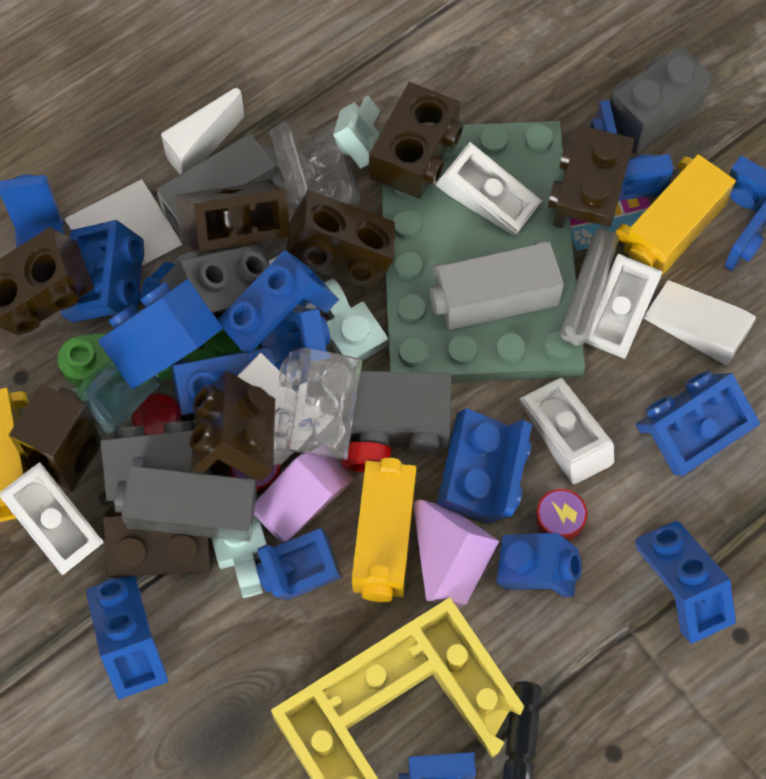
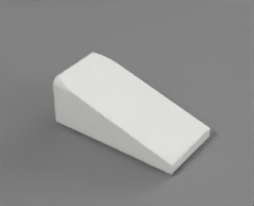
M238 88L230 90L162 132L161 137L166 158L179 175L206 160L245 117L241 91Z
M469 142L436 183V186L448 196L513 236L519 232L542 202L540 198L471 142Z
M617 254L608 275L589 337L585 339L584 343L625 359L659 284L662 271Z
M668 280L643 319L727 366L749 333L756 316L737 306Z
M562 377L520 398L522 407L572 484H577L610 467L614 463V445L612 440Z
M40 462L0 492V498L61 575H64L104 543Z

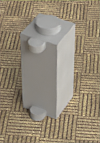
M542 240L528 247L447 265L443 263L434 264L433 273L436 286L430 287V298L435 315L443 314L447 329L450 331L559 306L564 282L550 242Z

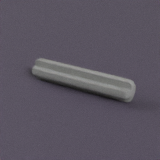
M606 227L598 228L591 238L560 332L562 339L571 342L574 346L583 345L585 339L589 337L618 246L619 237L617 233L608 231Z

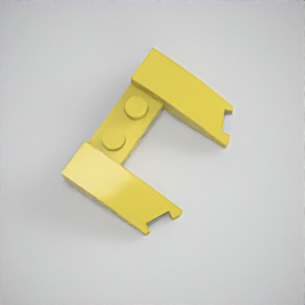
M449 597L271 709L275 722L311 779H378L347 729L431 675L436 679L491 758L499 754L504 745V742L495 736L509 711L521 715L524 705Z

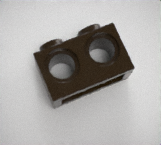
M408 82L369 153L370 179L421 199L428 184L436 185L445 164V159L442 157L447 148L454 149L462 135L464 123L459 121L460 101ZM430 122L434 123L435 125L426 126L422 123ZM406 158H412L417 161L408 163L403 162L401 160Z
M310 189L307 190L289 222L291 237H288L287 251L315 271L374 292L394 260L395 222Z
M49 227L0 258V328L18 336L31 332L38 328L43 320L59 310L74 306L80 297L94 289L77 241Z
M40 384L9 433V437L29 470L40 462L59 486L71 492L75 489L101 446V438L94 425L95 420L89 414L85 399L65 387H60L56 391Z

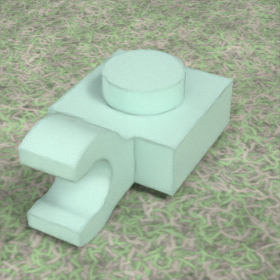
M368 95L363 98L360 107L354 102L340 110L333 133L336 144L341 152L346 156H351L361 169L369 165V153L380 135L374 127L380 110Z
M332 278L325 282L329 289L340 299L327 312L331 320L327 321L330 332V343L347 369L388 347L389 338L366 304L361 302L351 308L337 281Z
M254 515L250 542L212 538L219 568L224 569L235 566L243 598L263 593L254 560L260 559L257 548L266 545L261 523Z

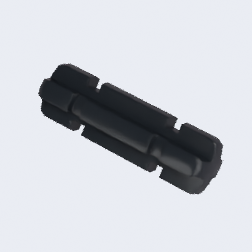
M518 681L515 682L512 689L524 705V709L521 715L511 711L509 716L505 755L509 756V760H505L503 779H533L534 764L530 763V759L535 757L539 714L535 711L540 706L542 688L539 684L533 682Z

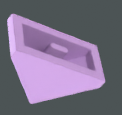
M319 445L297 457L255 502L254 515L282 544L293 539L350 487L355 479L322 445Z
M421 499L413 502L426 601L441 603L450 597L456 607L467 605L499 541L460 513Z

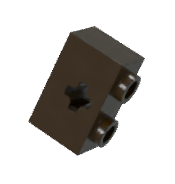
M264 181L176 195L181 243L199 252L291 237L287 191L285 188Z

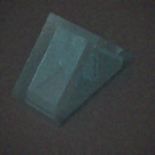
M110 360L74 387L72 391L77 393L76 395L86 405L92 418L109 435L163 382L155 375L134 389H131L115 364Z

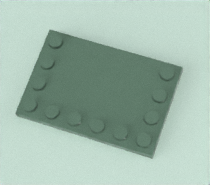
M560 121L464 125L457 146L454 149L448 147L442 157L445 159V164L440 178L469 142H471L542 200L515 236L451 198L436 185L428 184L421 199L381 184L382 217L395 222L394 260L385 273L390 372L451 373V383L583 377L585 371L583 345L574 346L571 342L564 341L560 333L576 286L570 217L566 216L563 228L555 227L553 225L556 210L548 208L554 181L563 182L565 177V170L559 169L563 153ZM406 158L401 161L411 163L417 160ZM542 240L550 242L564 282L559 306L450 331L447 329L443 314L435 315L430 298V287L436 286L433 273L434 264L443 263L447 265L532 246L535 242Z

